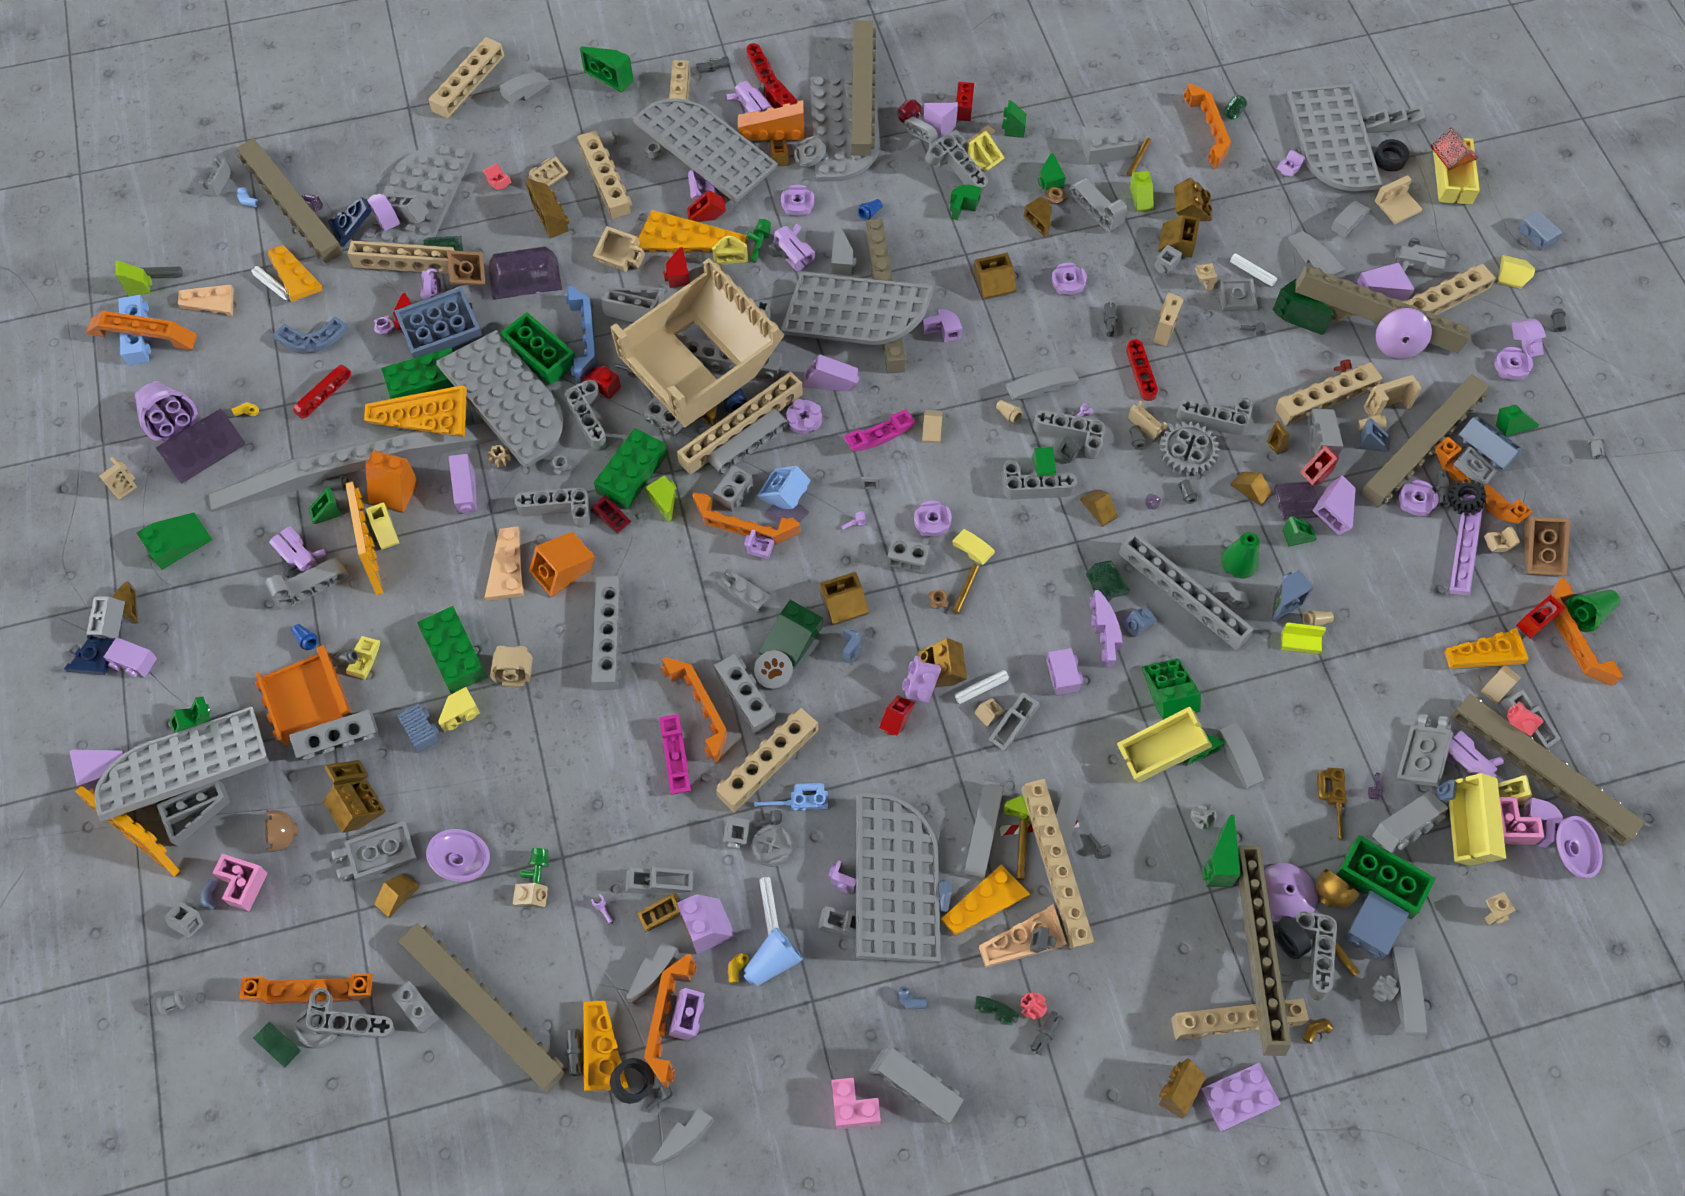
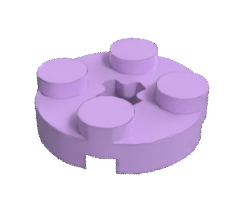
M804 185L788 187V190L783 191L781 194V206L785 214L796 216L810 214L811 209L814 207L813 192L807 190V187Z
M1062 263L1053 271L1051 282L1058 294L1073 295L1083 291L1087 275L1083 268L1076 267L1074 263ZM1066 277H1069L1070 279H1073V280L1068 281V280H1066Z
M428 268L427 271L422 272L421 278L424 283L423 289H421V299L426 300L440 293L441 279L436 274L439 273L438 269Z
M1517 347L1504 348L1494 361L1495 368L1499 372L1498 375L1502 379L1523 380L1533 368L1531 356L1529 354L1525 355L1522 349Z
M796 399L786 412L789 428L798 434H809V431H816L822 423L821 407L809 400ZM801 415H807L809 418L802 420Z
M1414 480L1411 483L1405 484L1399 493L1400 508L1412 515L1426 517L1437 506L1439 497L1437 492L1435 494L1432 490L1433 487L1429 483ZM1419 495L1423 501H1418L1415 497Z
M939 501L923 502L915 511L914 524L922 536H940L947 533L951 525V511L947 506L941 505ZM930 516H934V518H938V519L935 520L934 522H932V521L929 520V519H930Z

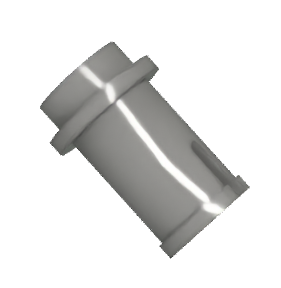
M1601 435L1591 436L1588 444L1591 445L1592 459L1604 458L1605 454L1602 444L1604 439L1601 438Z

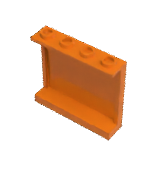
M324 645L317 647L318 654L267 675L261 676L259 672H256L258 680L255 681L259 692L262 691L263 693L261 701L264 707L269 710V713L266 715L270 724L274 725L275 730H272L276 741H281L284 746L292 744L289 737L290 734L352 715L330 653Z

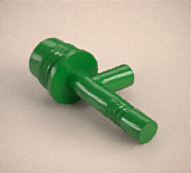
M759 219L754 231H748L746 235L747 238L755 241L750 261L754 263L757 262L763 239L770 237L771 222L766 219Z
M532 848L528 865L533 866L534 870L522 869L520 872L521 878H533L532 883L541 884L542 868L549 867L548 849Z

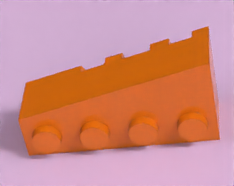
M803 100L798 101V104L790 105L789 103L776 109L771 107L763 112L758 110L738 115V133L749 141H769L770 139H773V141L783 139L804 140Z

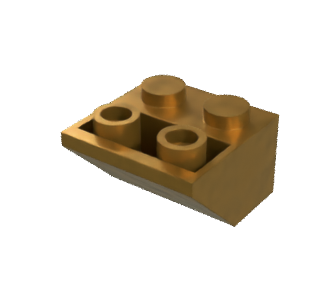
M1191 177L1174 186L1175 208L1179 216L1200 218V221L1212 220L1213 209L1210 202L1211 194L1208 190H1205L1199 182H1196Z
M1182 215L1163 223L1158 252H1162L1169 245L1182 253L1181 256L1192 258L1200 218Z
M1008 252L974 260L973 274L983 300L1016 292L1014 270Z
M856 571L820 583V595L832 625L869 614L863 588Z
M945 638L918 652L921 662L940 665L941 667L935 687L953 686L967 679L962 643Z
M367 780L334 785L323 800L342 833L359 830L386 812Z
M1188 1058L1182 1063L1179 1061L1173 1067L1169 1078L1172 1080L1163 1086L1159 1097L1162 1098L1159 1105L1182 1119L1187 1115L1206 1078V1075Z

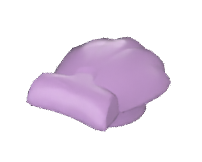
M388 315L374 320V331L380 335L388 334L394 327Z

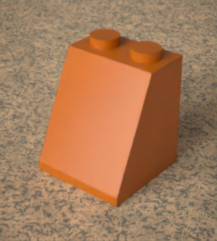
M373 450L365 465L368 502L372 505L384 502L387 509L404 513L418 484L408 459Z
M572 531L537 545L529 572L544 590L553 597L591 570L595 556Z

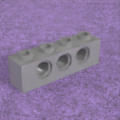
M733 654L714 665L716 675L755 735L775 724V709L771 704L768 706L765 701L766 696L764 692L756 688V681L752 674L748 675L745 671L746 666L741 658L738 660L736 655ZM734 676H740V677H741V678L738 679V680H733V679H732V677H734ZM744 691L751 692L749 695L742 694ZM755 706L761 707L759 711L752 710Z
M368 709L290 734L289 737L296 758L302 757L303 760L315 757L314 753L320 751L323 754L335 751L334 747L341 744L344 748L355 744L354 740L362 738V741L375 738L374 734L379 732L372 710ZM356 723L359 726V732L353 735L350 732V726ZM333 730H337L340 734L337 741H332L330 738V733ZM314 736L318 737L320 740V743L316 748L312 747L310 744V741Z

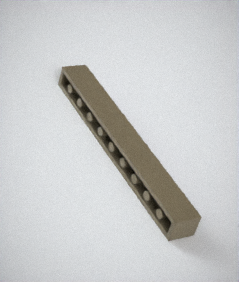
M854 20L851 155L871 156V149L875 148V138H871V136H875V126H872V123H875V113H872V111H875V100H872V98H875V88H872V86H875L876 76H872V74L876 73V64H872V62H876V51H873L876 50V39H873L876 38V28H873V21Z
M253 138L236 147L239 153L237 157L240 162L246 164V169L250 174H254L256 182L259 185H263L264 192L267 195H271L272 202L275 205H279L278 208L283 216H288L287 219L291 226H296L295 229L299 236L305 237L304 241L309 248L313 247L316 257L318 259L321 258L327 263L343 254L339 242L257 141Z
M883 219L866 220L865 235L872 279L893 281ZM902 337L882 344L887 374L905 372V354Z
M1306 265L1296 280L1295 292L1378 324L1387 314L1401 308L1416 309L1426 315L1430 321L1432 335L1429 343L1458 354L1470 339L1469 327L1464 324L1455 323L1448 318H1442L1430 311H1424L1414 305L1403 303L1399 299L1390 298L1383 293L1369 290L1365 286H1359L1349 280H1343L1333 274L1322 272L1315 267Z
M1471 374L1365 485L1361 495L1377 507L1383 502L1387 504L1393 497L1392 493L1394 491L1398 492L1404 485L1403 481L1405 479L1408 481L1415 472L1413 470L1415 468L1419 470L1425 463L1424 459L1426 457L1430 458L1435 453V447L1446 439L1447 435L1451 436L1455 432L1458 423L1461 425L1468 417L1466 414L1468 412L1472 414L1478 407L1477 403H1482L1488 396L1486 392L1490 386Z
M1469 694L1452 714V719L1622 846L1633 840L1645 822L1637 814L1630 812L1618 800L1611 798L1603 789L1588 781L1583 774L1576 772L1565 761L1554 756L1549 749L1535 742L1531 736L1511 725L1496 710L1485 705L1480 698Z
M1239 845L1240 876L1238 883L1263 1056H1286L1291 1043L1260 845Z
M416 923L398 942L547 1094L565 1075L562 1070L564 1065L556 1057L551 1059L547 1055L549 1050L541 1041L536 1044L532 1040L534 1034L526 1026L522 1029L517 1024L520 1020L512 1012L507 1014L503 1010L505 1005L497 997L493 1000L488 995L491 991L483 983L478 985L474 981L476 978L475 974L469 968L464 970L460 966L462 961L454 953L450 956L446 952L448 947L440 939L436 942L432 938L434 933L426 925L422 928Z

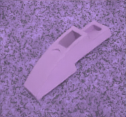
M1095 590L1093 597H1090V609H1093L1091 626H1094L1095 633H1100V643L1104 644V650L1101 651V659L1105 661V668H1113L1116 662L1115 651H1120L1122 645L1121 630L1111 605L1099 590Z

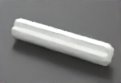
M1237 253L1231 257V263L1264 283L1274 286L1277 282V277Z
M255 266L251 272L257 279L284 300L289 299V294L282 284L260 267Z
M1002 670L957 692L955 698L961 704L1008 681L1009 676L1005 670Z
M763 877L759 881L769 935L775 928L779 929L771 879L770 877Z

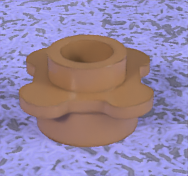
M945 590L929 592L930 607L933 609L937 607L946 608L949 604L946 600L947 592Z

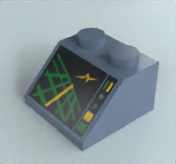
M1300 570L1293 574L1292 572L1287 573L1282 578V583L1277 587L1278 591L1274 596L1272 612L1273 622L1278 621L1304 605L1314 587Z

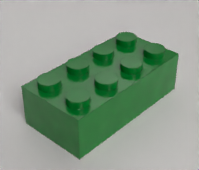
M528 312L524 313L500 332L501 336L525 364L550 386L571 370V366L574 365L573 358H576L575 352Z
M452 348L382 367L390 399L455 387L437 366V360L453 353Z
M634 428L594 481L596 493L602 497L606 495L615 504L628 509L667 457L666 443Z
M454 606L417 622L451 694L488 678Z
M1358 835L1351 843L1335 874L1363 893L1368 894L1370 891H1373L1409 913L1407 918L1413 919L1420 912L1436 879L1361 835Z

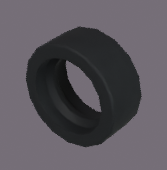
M1384 140L1379 144L1375 152V162L1385 171H1398L1406 164L1409 150L1399 140ZM1383 152H1395L1401 159H1390Z
M1284 917L1273 925L1274 938L1289 957L1299 959L1312 949L1309 936L1293 918Z
M626 1059L616 1066L611 1073L609 1082L611 1091L623 1103H638L649 1095L654 1086L653 1070L642 1059ZM627 1068L637 1070L643 1077L644 1086L638 1093H629L621 1085L620 1075Z

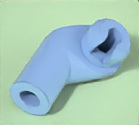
M238 188L237 197L241 204L251 207L258 206V199L250 198L246 188Z

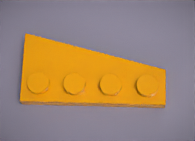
M284 245L268 250V256L275 270H277L291 302L322 291V285Z
M1517 628L1511 629L1510 632L1497 633L1493 637L1480 638L1476 642H1466L1449 647L1444 652L1450 669L1527 664L1529 660Z
M1001 864L943 916L941 922L956 936L979 924V922L996 915V913L1030 897V893Z
M605 1001L583 1002L584 1092L611 1091L609 1083L611 1073L622 1061L618 1052ZM623 1071L620 1075L621 1085L625 1090H628L629 1087Z

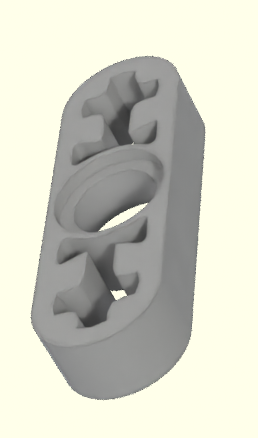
M915 117L904 121L905 128L911 135L928 143L938 138L933 126Z

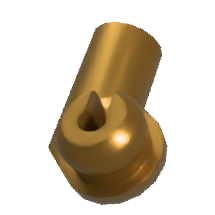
M1324 1018L1309 1023L1302 1039L1309 1044H1313L1317 1033L1329 1034L1333 1030V1025Z

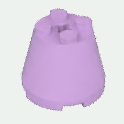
M159 381L149 383L135 393L140 426L152 440L176 442L186 437L193 430V424L198 412L195 404L186 394Z

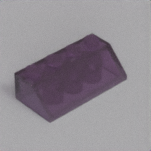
M220 408L157 446L156 449L182 484L246 445V443Z

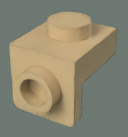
M1213 263L1197 265L1195 269L1199 281H1203L1206 291L1213 290L1217 282V274Z
M1508 527L1502 532H1489L1484 536L1491 552H1508L1520 543L1513 527Z
M537 883L515 884L513 905L545 907L548 887Z
M1504 892L1486 900L1491 913L1485 917L1488 925L1493 923L1501 925L1510 920L1508 916L1516 910Z

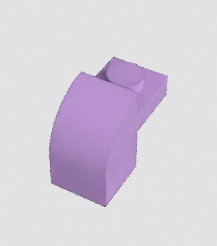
M384 194L373 195L367 200L378 224L384 231L400 224L395 211Z
M939 309L937 310V316L922 319L923 335L941 331L944 342L961 339L962 326L955 313Z
M1536 319L1512 322L1513 339L1522 340L1523 353L1525 355L1529 354L1531 357L1543 355L1542 338L1546 337L1542 324Z
M1531 798L1524 804L1523 817H1541L1544 838L1538 842V846L1547 848L1556 841L1558 827L1564 820L1561 812L1552 803L1536 798Z

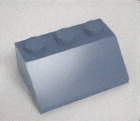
M1480 416L1473 417L1459 433L1464 444L1474 446L1480 455L1490 458L1492 460L1490 463L1498 469L1507 468L1524 450Z

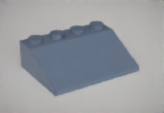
M462 287L395 310L413 358L452 348V351L482 338L480 328Z

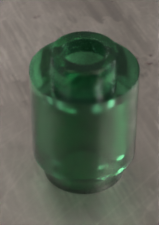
M1240 95L1233 96L1225 107L1224 115L1230 120L1238 118L1247 106L1246 99Z

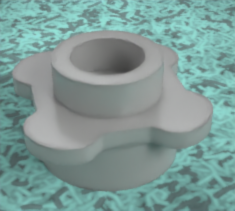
M607 127L606 137L611 144L616 142L618 145L619 143L616 140L619 138L614 129L610 130Z
M656 142L649 143L644 149L649 159H655L664 154V151L660 149V145Z
M558 455L550 461V466L554 468V473L557 475L571 469V464L567 462V457L564 455Z

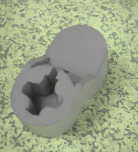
M1228 582L1213 584V596L1219 600H1225L1231 608L1243 609L1249 606V594L1247 592L1236 591Z

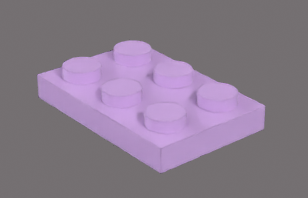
M1260 1063L1200 1089L1220 1132L1281 1104Z

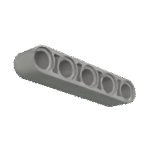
M776 409L771 410L713 451L708 457V462L720 474L727 472L783 432L788 426V421Z
M984 780L964 874L981 878L985 877L1004 789L1003 783Z

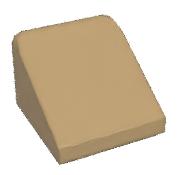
M993 698L981 703L975 711V715L986 726L992 724L1005 713L1004 709Z

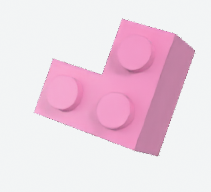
M1499 797L1505 845H1536L1544 838L1541 817H1520L1517 797Z
M225 854L221 855L213 871V874L220 880L229 883L222 899L230 906L248 912L268 874L259 865Z
M854 1078L832 1080L836 1130L880 1125L881 1118L878 1098L856 1100Z

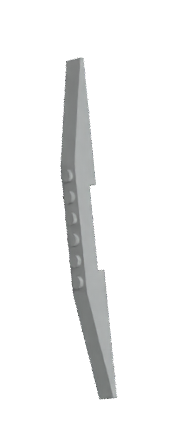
M486 423L465 424V437L405 429L293 458L209 494L211 510L214 512L324 484L323 479L366 469L365 465L373 450L405 458L411 462L498 440L499 438Z

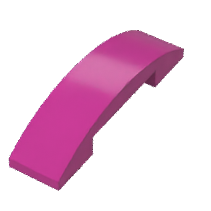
M907 409L891 415L890 420L862 432L858 429L844 435L843 438L852 451L867 450L901 435L914 426L915 421Z
M679 714L659 717L670 793L674 795L691 792Z

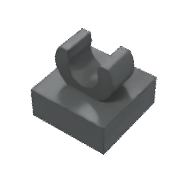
M1067 436L1063 439L1056 452L1071 463L1082 447Z
M1041 926L1032 930L1030 951L1039 953L1050 949L1051 946L1055 947L1056 938L1048 936L1049 928Z

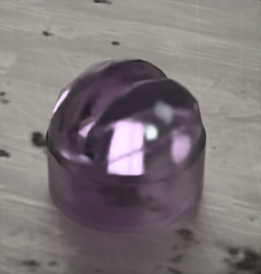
M1148 494L1145 500L1146 507L1152 510L1157 509L1161 503V498L1153 494Z

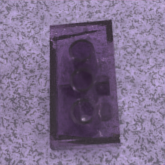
M547 247L493 254L489 261L493 300L562 290L558 258Z

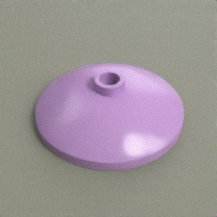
M1401 308L1390 312L1380 321L1376 329V342L1379 349L1385 355L1396 359H1406L1419 354L1425 349L1431 339L1432 328L1430 321L1422 312L1412 308Z
M1571 816L1565 818L1560 823L1556 834L1558 854L1565 867L1575 876L1584 879L1594 877L1599 872L1603 859L1599 837L1591 824L1582 817Z
M449 829L436 834L430 840L426 851L427 861L433 871L445 879L456 882L471 881L478 878L486 871L490 861L489 849L485 842L474 833L461 829Z
M1278 863L1264 869L1272 921L1278 922L1284 917L1295 919L1296 915L1301 911L1314 912L1318 902L1316 885L1303 869L1288 863ZM1286 887L1292 888L1293 892H1288Z

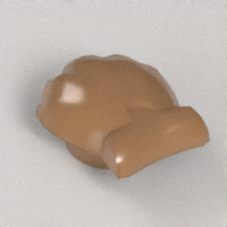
M1053 187L1046 190L1044 194L1046 201L1052 204H1058L1062 200L1068 199V196L1061 188Z

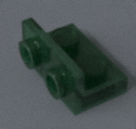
M462 235L427 237L423 240L424 246L454 247L455 251H463Z
M1111 560L1095 563L1086 573L1093 588L1099 590L1108 602L1114 597L1124 596L1130 592V589Z

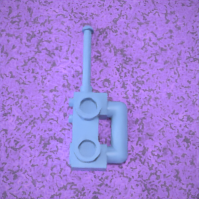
M797 783L794 786V792H791V800L755 801L754 806L787 805L791 806V809L794 811L828 809V791L824 790L823 783ZM802 791H816V794L803 795Z

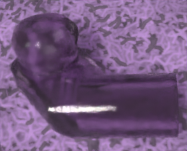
M302 194V198L306 203H311L314 210L319 211L323 208V203L319 196Z

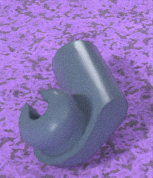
M213 879L208 881L200 893L201 906L208 910H213L217 904V901L212 899V894L219 883Z
M946 880L939 883V910L947 912L949 909L952 893V884Z
M905 986L898 989L897 998L905 1008L926 1009V997L914 998L909 992V988Z

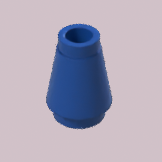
M876 199L861 204L858 208V215L863 220L871 219L883 207L882 202Z
M296 624L292 627L291 632L302 649L312 650L317 646L318 639L316 634L301 624Z

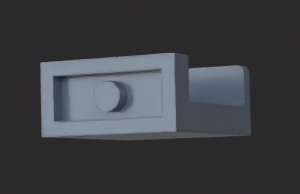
M1370 891L1364 897L1362 906L1350 929L1345 933L1344 938L1348 940L1350 945L1365 950L1370 957L1383 960L1389 954L1409 913Z

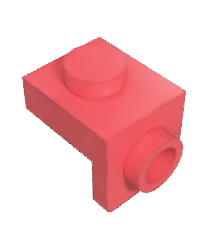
M497 163L483 171L489 185L496 190L505 189L508 184L512 183L510 177L502 172Z
M1520 701L1513 705L1507 713L1510 724L1529 736L1544 722L1541 717L1526 709Z

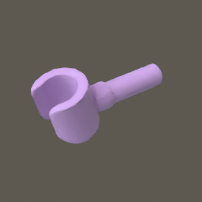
M1085 403L1081 405V411L1076 416H1090L1093 414L1094 410L1092 408H1089V410L1085 412L1086 408L1089 407V405Z
M863 511L857 512L854 520L841 525L842 529L844 530L856 524L858 526L865 525V513Z
M599 894L601 902L596 904L593 899H591V902L596 910H600L610 924L613 922V919L605 907L606 901L604 897Z

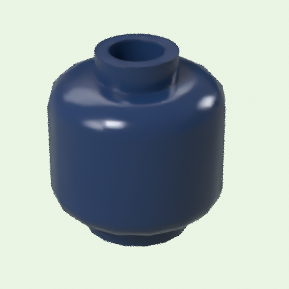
M741 388L723 400L725 409L730 413L747 402L745 393Z

